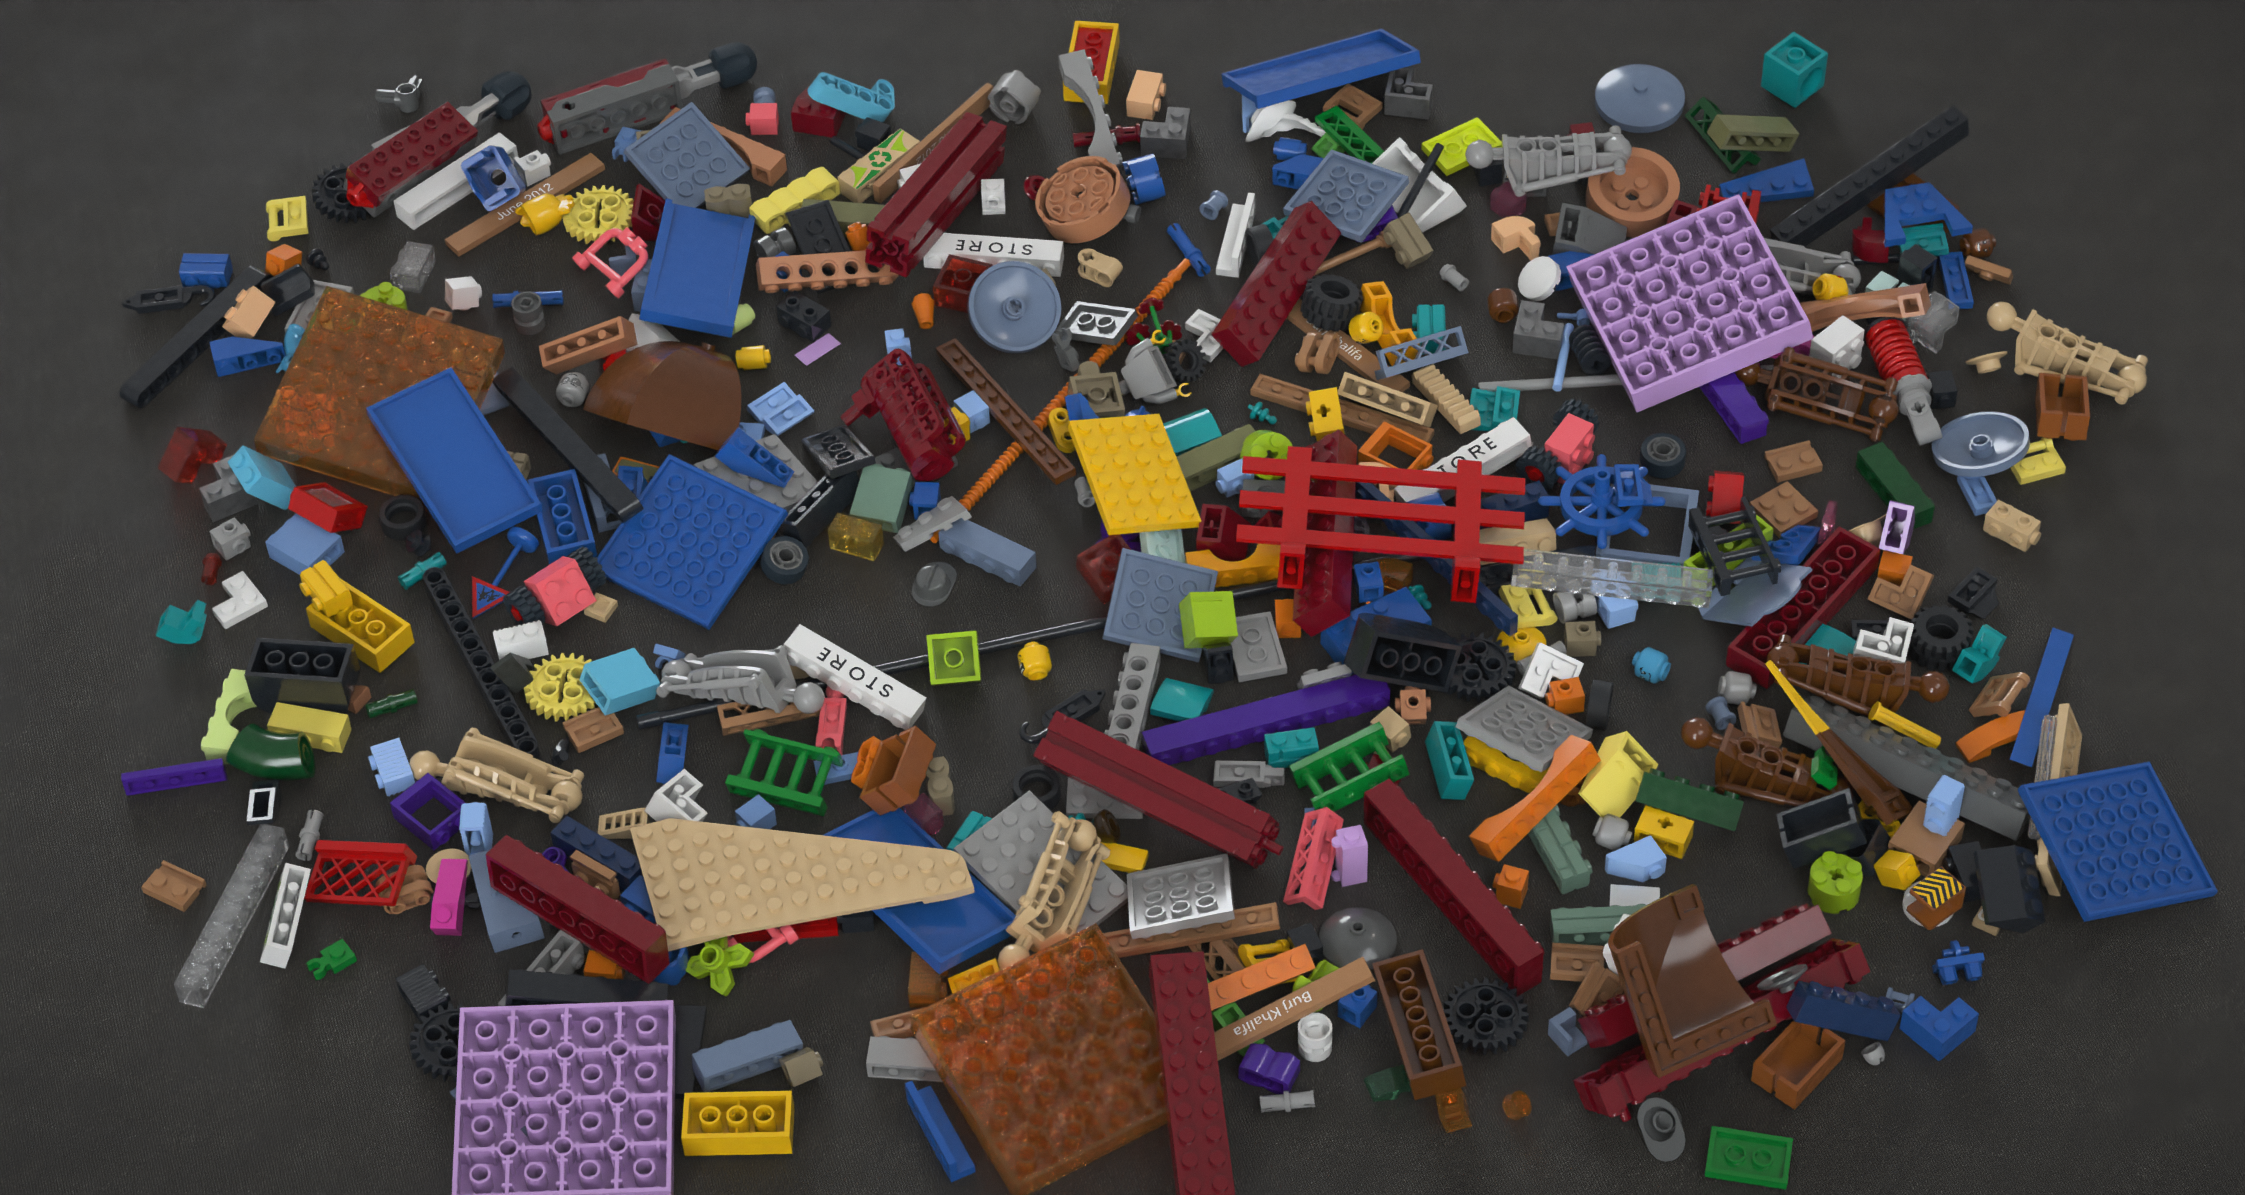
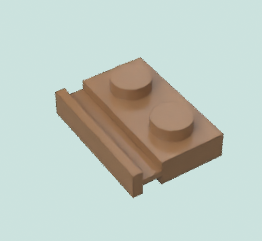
M1810 440L1765 451L1764 459L1765 461L1767 460L1777 483L1818 473L1823 468V464L1816 451L1811 447Z
M1741 701L1737 710L1742 732H1749L1752 734V737L1763 742L1767 740L1770 745L1779 748L1782 744L1775 709L1755 704L1746 706L1745 702Z
M599 707L562 722L564 730L568 733V737L578 753L624 734L623 727L616 715L612 713L605 716Z
M578 850L570 856V859L573 860L571 864L574 876L581 877L585 883L592 887L599 886L605 895L614 900L621 895L618 879L614 878L617 875L616 872Z
M163 860L162 866L156 869L142 885V891L185 912L198 897L202 887L205 888L207 886L205 879Z
M1552 942L1550 979L1583 982L1594 962L1598 961L1604 968V946Z
M1598 961L1594 962L1569 1006L1571 1008L1574 1007L1579 1011L1578 1013L1585 1016L1584 1011L1588 1008L1606 1004L1607 999L1617 994H1622L1624 991L1619 976L1608 968H1603Z

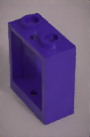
M427 773L390 802V806L395 820L431 849L435 850L440 845L445 844L450 837L459 831L461 805L465 802ZM434 797L453 813L430 831L411 815Z

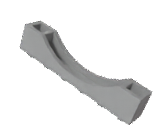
M1085 49L1059 55V69L1064 85L1073 90L1084 101L1094 120L1095 133L1088 149V156L1106 158L1108 162L1113 165L1115 164L1120 172V166L1123 162L1120 152L1116 153V137L1109 130V127H1111L1109 114H1104L1103 111L1105 102L1103 95H1099L1097 91L1099 89L1098 78L1093 76L1091 72L1094 69L1091 57H1087Z

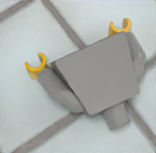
M1155 330L1151 339L1146 338L1131 348L1125 360L1126 366L1121 369L1124 380L1119 382L1122 395L1131 392L1135 399L1142 398L1145 402L1162 404L1177 399L1179 395L1188 397L1192 393L1183 394L1181 392V387L1188 385V383L1180 384L1178 389L1173 388L1177 384L1158 346L1153 347L1154 344L1163 345L1166 341V337L1161 341L1155 339V336L1161 333V330Z

